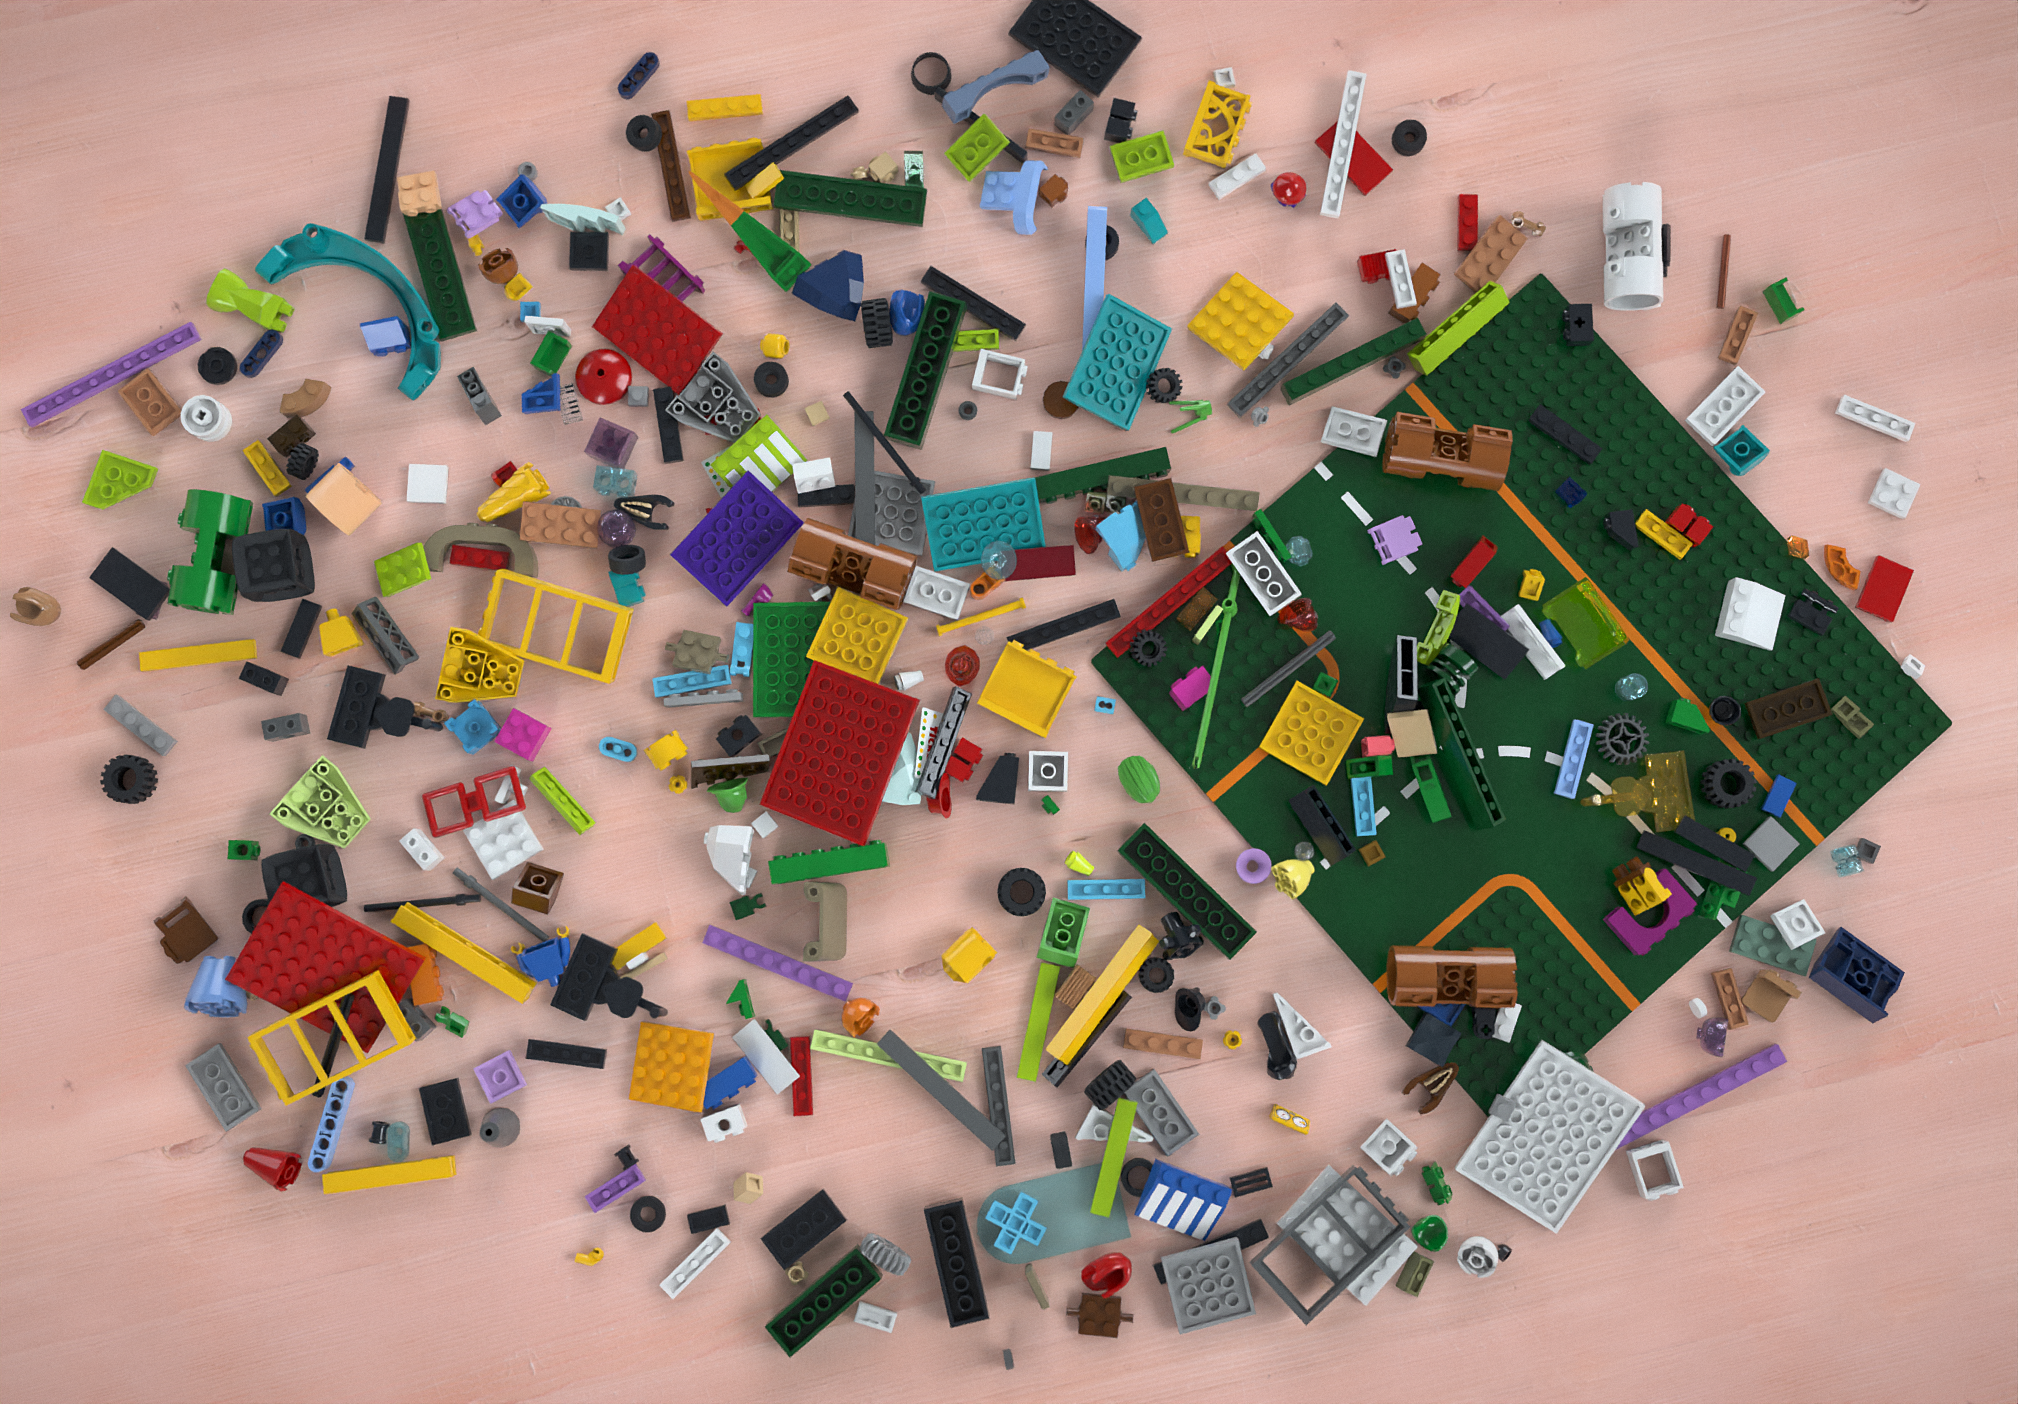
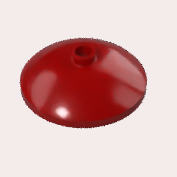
M597 349L581 359L576 369L575 381L578 390L587 400L599 405H608L619 401L627 394L628 388L632 383V370L627 360L620 353L611 349ZM604 371L602 376H598V373Z

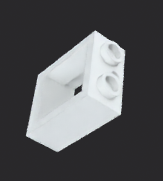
M981 349L972 383V390L1016 400L1017 395H1021L1023 389L1021 378L1026 377L1028 366L1025 365V359ZM987 360L1019 367L1013 391L982 384Z
M1659 1140L1626 1150L1640 1197L1652 1201L1659 1199V1195L1665 1193L1667 1195L1676 1194L1678 1189L1684 1188L1669 1141ZM1662 1152L1671 1182L1646 1189L1637 1160Z

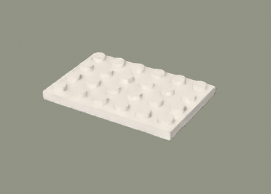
M1328 1165L1277 1224L1284 1230L1341 1175ZM1347 1181L1327 1199L1332 1207L1371 1249L1396 1227ZM1323 1205L1295 1229L1298 1235L1338 1279L1342 1278L1366 1255L1364 1250ZM1403 1234L1361 1273L1347 1289L1366 1306L1418 1246Z

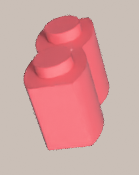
M1389 735L1365 737V739L1361 740L1363 758L1388 756L1395 749L1394 739H1391Z

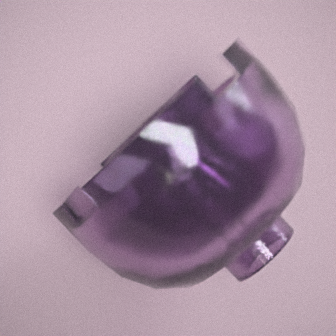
M616 509L609 510L602 514L598 520V536L609 547L616 548L628 545L635 537L636 525L626 512Z
M1709 1018L1704 1021L1702 1028L1698 1027L1696 1039H1700V1046L1703 1051L1712 1056L1723 1058L1728 1028L1727 1018Z

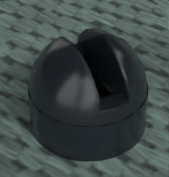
M1505 1244L1497 1245L1500 1248L1497 1250L1498 1259L1504 1262L1510 1256L1512 1249Z

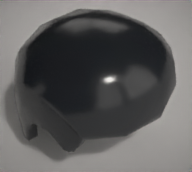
M1719 696L1711 702L1709 715L1713 721L1720 725H1731L1737 722L1741 716V707L1732 697Z

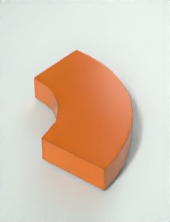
M1828 544L1824 545V559L1830 574L1841 585L1857 590L1861 571L1855 569L1848 562L1846 548Z

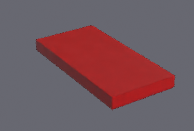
M1338 121L1315 140V144L1330 160ZM1356 131L1347 178L1366 196L1389 176L1393 169Z

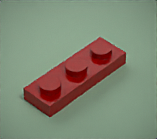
M1459 194L1457 251H1472L1478 242V194Z
M452 545L449 563L451 565L496 571L499 569L508 570L510 553Z

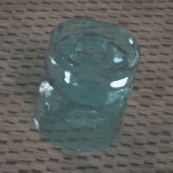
M1637 673L1620 678L1615 686L1617 696L1625 701H1631L1644 696L1648 689L1646 678Z
M1855 844L1830 851L1833 862L1837 863L1835 868L1838 877L1850 876L1864 871L1861 860L1856 858L1859 854Z

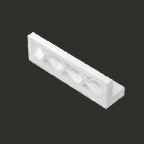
M1519 604L1501 616L1510 625L1507 629L1508 633L1529 648L1526 656L1544 680L1565 667V664Z

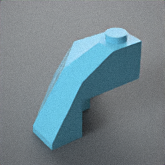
M1137 501L1132 505L1129 504L1122 508L1120 514L1116 512L1111 514L1096 526V531L1110 547L1108 555L1121 572L1125 569L1129 571L1137 565L1135 562L1146 538Z

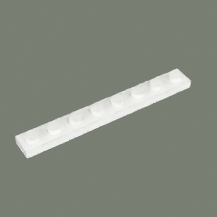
M1350 70L1347 72L1320 215L1333 218H1339L1366 73Z

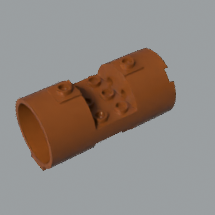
M1397 412L1392 417L1388 428L1382 469L1385 473L1419 479L1425 476L1426 471L1433 474H1446L1457 477L1458 485L1464 487L1499 491L1508 470L1513 442L1512 431L1473 424V427L1469 428L1467 433L1436 428L1435 418Z
M807 518L794 545L787 572L823 585L830 583L861 594L860 598L899 610L906 596L918 557L882 543L876 546L847 536L845 530Z
M1390 946L1387 958L1389 1002L1395 1006L1435 1007V1004L1439 1003L1469 1004L1471 1007L1515 1008L1518 992L1517 982H1515L1514 970H1517L1514 952L1511 948L1469 947L1467 951H1437L1432 946Z

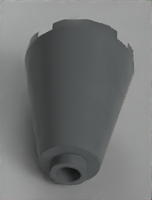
M508 1108L493 1109L482 1120L480 1137L491 1146L506 1147L512 1144L520 1134L519 1118Z

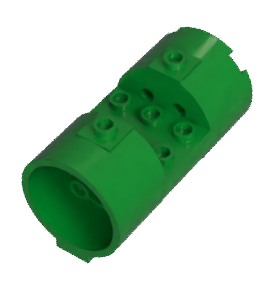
M188 490L185 508L178 515V524L182 530L196 533L194 543L197 545L196 552H193L191 556L193 567L173 565L172 570L168 571L167 581H170L168 605L182 606V608L213 614L223 612L222 614L234 615L238 593L235 575L220 571L226 539L233 540L249 532L254 504L251 500L214 491Z

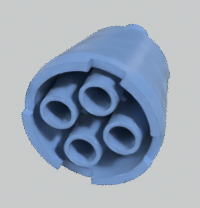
M204 956L186 996L185 1010L194 1014L201 1011V1013L209 1014V1017L224 1018L238 1017L240 1012L246 1014L248 1005L246 990L225 980L235 963V957L224 956L223 959H216L213 956Z

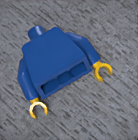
M567 926L565 934H561L560 928H557V934L561 937L560 940L556 937L526 949L523 943L518 942L520 946L518 951L515 946H512L511 951L517 954L516 959L521 971L531 978H535L538 982L548 979L551 987L559 985L561 981L559 974L564 972L571 952L569 938H567L570 930Z

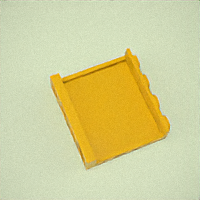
M749 138L742 142L730 141L728 144H712L710 147H693L691 150H687L691 172L746 213L773 209L770 190L762 197L752 199L745 186L735 191L724 176L726 172L763 149L761 138ZM692 178L697 206L696 213L699 221L723 218L722 214Z
M1015 640L1012 643L1008 641L977 704L1046 738L1077 676L1073 675L1075 671L1066 666L1063 669L1056 666L1058 662L1047 658V660L1040 658V653L1030 649L1028 652L1022 648L1023 644Z

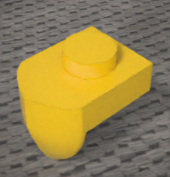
M519 272L504 286V293L507 299L518 301L533 286Z

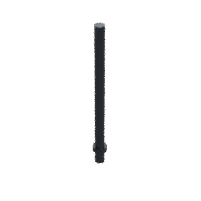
M849 391L846 392L843 397L909 479L910 485L914 486L920 495L923 494L926 489L921 484V479L913 474Z

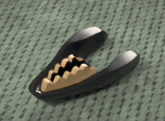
M663 495L622 497L614 501L615 509L636 522L651 529H669L666 523L652 522L653 509L657 504L666 505L669 508L674 507L675 503Z

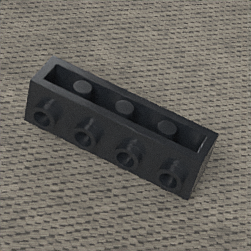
M1314 784L1288 800L1330 866L1356 851V848Z

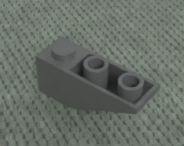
M474 367L457 376L474 411L485 425L502 416Z

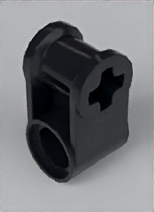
M1472 1007L1474 1035L1480 1039L1493 1037L1495 1033V1008ZM1487 1028V1032H1481L1480 1029Z

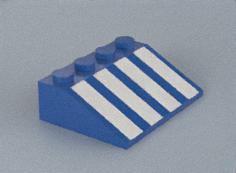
M1155 1158L1134 1215L1206 1241L1226 1209L1232 1189L1222 1183Z

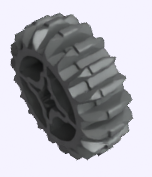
M1617 713L1615 718L1611 715L1608 716V721L1603 720V726L1597 728L1602 733L1595 735L1597 738H1600V741H1597L1595 744H1601L1602 746L1598 751H1605L1603 758L1610 756L1609 762L1613 763L1616 760L1617 765H1621L1622 762L1628 765L1630 761L1634 763L1637 761V758H1642L1641 752L1647 751L1643 745L1649 744V741L1644 740L1645 737L1649 736L1648 733H1643L1646 726H1639L1642 721L1637 720L1635 722V716L1629 717L1628 713H1624L1622 716L1620 713ZM1616 725L1615 735L1609 738L1610 730ZM1624 725L1630 727L1634 734H1630ZM1619 737L1630 738L1625 741H1615V739H1618ZM1636 740L1633 750L1629 753L1628 749H1630L1631 741ZM1610 744L1616 745L1621 754L1613 750Z

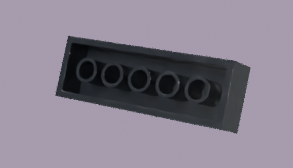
M963 1197L924 1206L925 1218L950 1328L989 1319V1309Z

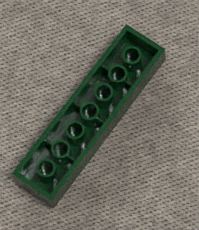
M929 291L884 432V437L887 440L922 450L967 310L965 301Z
M1143 823L1117 850L1192 925H1200L1202 929L1201 934L1228 960H1231L1257 933L1243 917L1147 824Z

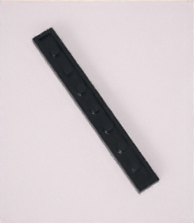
M847 95L724 174L725 178L735 191L771 163L779 164L859 113V109L849 95Z
M389 96L364 237L366 241L385 243L410 102L408 98Z

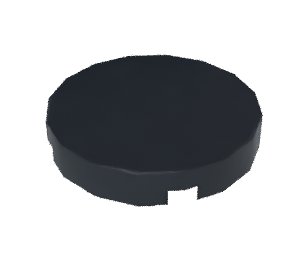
M210 348L200 356L198 361V372L210 384H226L232 380L237 371V360L225 348Z

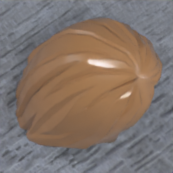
M23 587L19 589L18 593L13 595L12 599L16 600V609L20 615L10 613V617L18 622L33 626H45L52 624L60 617V604L47 593L34 588Z

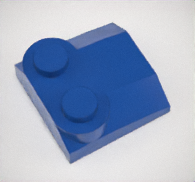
M523 174L496 199L517 224L518 228L525 225L537 213H542L541 205L547 204L544 195Z
M291 497L262 504L265 531L292 529L302 535L305 534V508L299 498Z

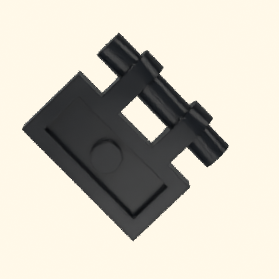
M1804 588L1801 595L1806 597V600L1804 602L1800 599L1796 600L1787 617L1822 636L1832 621V618L1826 615L1827 612L1830 611L1835 614L1839 607L1835 606L1831 600H1825L1818 596L1817 592ZM1815 602L1816 604L1820 605V610H1817L1814 607H1812V603Z

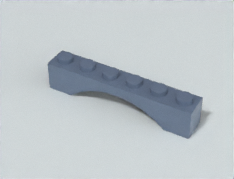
M1039 50L1028 52L1022 58L1012 60L1008 65L996 68L992 73L986 76L982 75L976 81L970 84L966 83L954 92H948L943 98L942 108L953 124H956L970 117L972 109L978 100L992 89L1008 84L1033 85L1048 77L1050 66Z

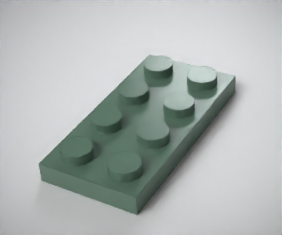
M1740 915L1729 952L1806 976L1817 939H1813L1791 950L1775 925Z

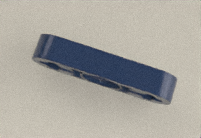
M645 53L618 84V92L623 99H632L659 68L660 62L655 53ZM647 60H653L654 64H648ZM636 72L644 73L641 80L634 79ZM624 87H625V88H630L631 91H630V92H627V91L624 92L623 88H624Z
M276 330L266 331L241 362V373L248 378L256 377L283 344V336ZM270 337H275L277 339L276 342L271 341ZM266 343L271 349L267 348L264 344ZM261 349H265L266 356L264 358L259 359L257 357V352ZM254 358L256 361L259 362V364L252 361V359ZM248 365H249V366H252V368H253V371H252V372L248 371V369H247V366H248Z

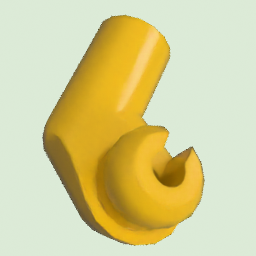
M597 1247L588 1255L577 1253L575 1262L594 1266L602 1260L604 1252L601 1248Z

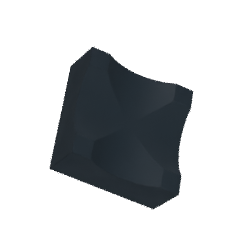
M1424 1012L1406 1046L1443 1067L1450 1051L1462 1033Z

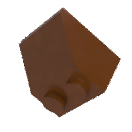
M527 862L512 887L511 904L548 915L556 901L564 873Z

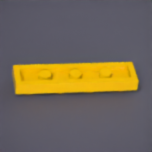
M761 94L689 100L687 101L688 120L699 121L763 115Z

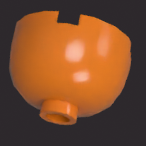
M867 998L850 1000L843 1006L842 1024L853 1037H856L855 1034L861 1036L874 1024L875 1021L872 1019L875 1015H879L880 1008Z

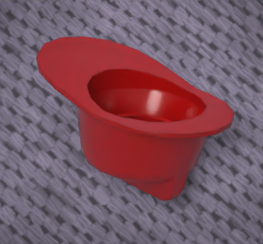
M948 773L942 775L935 799L926 797L929 811L942 814L946 819L950 817L952 811Z

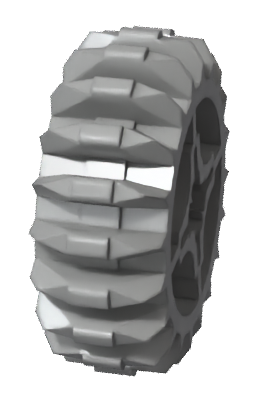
M868 1233L859 1248L862 1254L871 1262L897 1276L903 1275L911 1263V1258L905 1251L874 1233Z

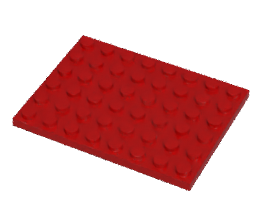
M814 660L759 805L865 846L920 700Z
M282 882L225 980L291 1014L379 970L398 1005L426 957L297 888ZM365 985L351 992L355 997L346 1023L361 1050L368 1054L386 1025V1021ZM342 997L335 1000V1003L338 1006V1008L340 1006ZM327 1005L300 1017V1019L331 1034L335 1018ZM343 1034L341 1040L348 1043Z

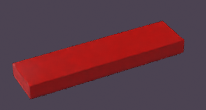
M810 1036L790 1037L791 1066L800 1076L792 1082L793 1116L814 1115Z

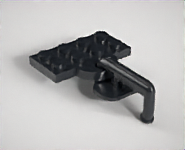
M348 665L327 740L365 749L370 730L378 731L383 729L388 735L403 737L409 732L410 725L437 732L443 730V726L438 722L431 721L429 718L413 717L415 706L412 701L400 697L390 700L387 696L381 694L385 674Z
M582 933L550 1004L583 1021H587L594 1004H608L610 1012L622 1018L633 1016L637 1006L650 1011V1016L654 1019L668 1014L666 1008L642 998L644 988L639 981L630 977L620 979L617 971L611 968V964L618 951L617 948L585 933Z

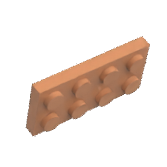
M1498 215L1454 275L1477 293L1489 281L1496 283L1528 238L1504 217Z
M523 502L519 540L597 548L601 510Z

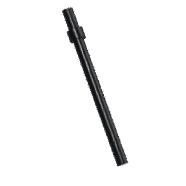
M456 894L454 897L364 905V912L397 910L401 905L405 906L407 902L417 908L452 904L462 906L466 905V903L481 902V895Z

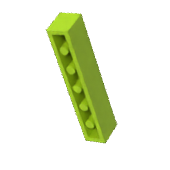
M1489 281L1410 350L1407 355L1414 369L1427 376L1482 326L1487 324L1498 312L1502 311L1510 303L1502 285Z

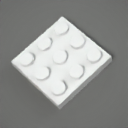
M512 800L496 811L517 805L515 800ZM522 812L489 822L481 819L474 823L472 827L463 830L492 880L544 850Z

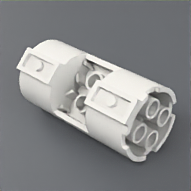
M1631 182L1612 186L1604 191L1603 232L1606 234L1604 305L1607 308L1621 311H1646L1661 307V303L1664 301L1661 242L1662 189L1657 184L1643 182L1641 186L1631 185Z

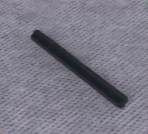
M353 993L343 996L339 1006V1010L346 1022L355 997ZM336 1020L334 1021L321 1062V1066L328 1078L343 1035ZM318 1076L316 1078L315 1084L320 1082ZM326 1086L313 1092L312 1095L318 1098L322 1097Z

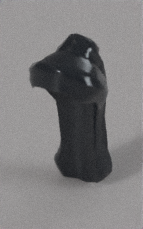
M1273 1011L1262 1015L1257 1022L1269 1049L1267 1073L1276 1080L1290 1079L1294 1076L1297 1058L1291 1051L1286 1035L1282 1031L1281 1015Z

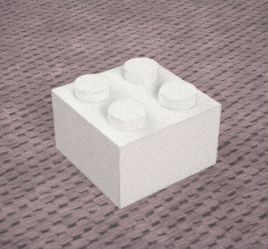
M1029 751L1028 791L1067 792L1068 752Z

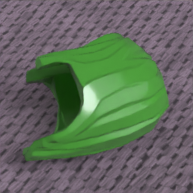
M1130 756L1120 763L1118 775L1128 795L1138 803H1152L1160 793V781L1153 765L1141 756Z

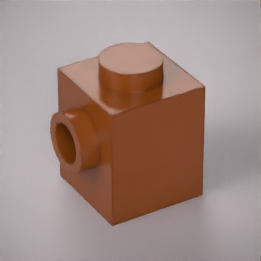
M1056 174L1039 188V196L1051 208L1058 202L1062 203L1068 196V183L1063 177L1059 178Z

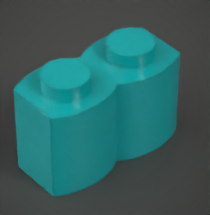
M612 571L608 572L620 605L631 607L645 602L643 597L646 596L643 586L638 584L637 579L640 578L638 572L628 575L616 574Z

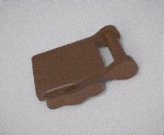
M187 896L181 899V903L163 917H158L154 920L155 925L165 935L160 940V944L163 946L165 954L172 958L176 964L183 961L190 962L218 940L217 935ZM187 909L190 912L170 928L167 927L166 923L183 910Z

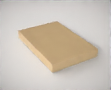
M1427 709L1387 714L1398 757L1437 754V746Z

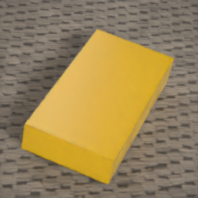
M771 163L744 186L752 199L759 198L781 182L784 177L777 165Z

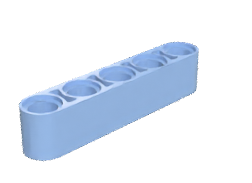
M349 1076L331 1084L308 1160V1167L313 1172L326 1170L332 1163L355 1086L354 1080ZM341 1081L346 1083L344 1091L340 1088ZM335 1100L340 1102L339 1110L334 1107ZM329 1119H332L335 1123L333 1129L328 1125ZM324 1138L329 1142L328 1148L323 1146ZM318 1157L323 1160L322 1167L317 1165Z

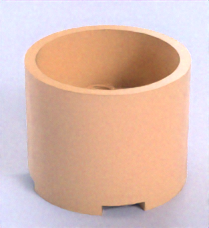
M340 463L335 465L305 495L328 520L348 536L382 504L381 500L365 484Z

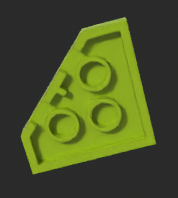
M102 450L82 503L104 510L152 487L158 468Z

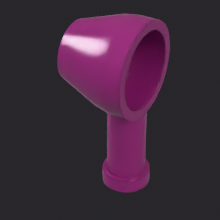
M763 583L741 611L749 616L753 610V603H768L773 597L769 587Z

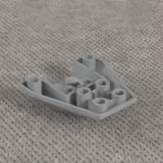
M715 352L711 353L686 388L665 409L680 423L733 443L740 439L761 416L729 364ZM705 415H711L708 419L703 417ZM714 416L717 425L709 422Z

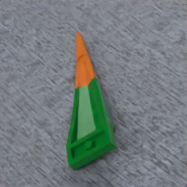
M688 171L689 175L722 214L769 276L787 292L795 284L797 275L806 272L812 264L798 250L693 172Z

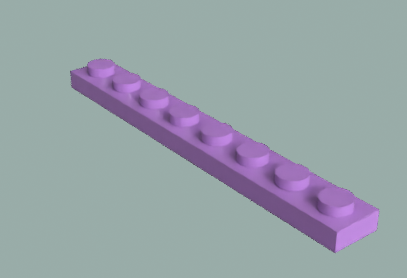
M709 925L702 942L845 1002L853 983L713 925Z

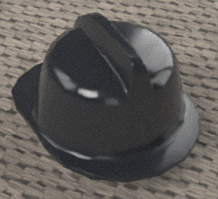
M1198 987L1178 989L1175 996V1018L1177 1023L1186 1031H1195L1200 1025L1201 1012L1205 1008L1206 1003L1205 998L1200 993V988Z

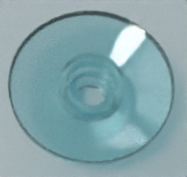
M995 541L988 544L983 550L981 564L985 573L991 578L1005 579L1014 572L1017 558L1014 549L1008 543ZM995 557L998 559L997 564L994 562Z

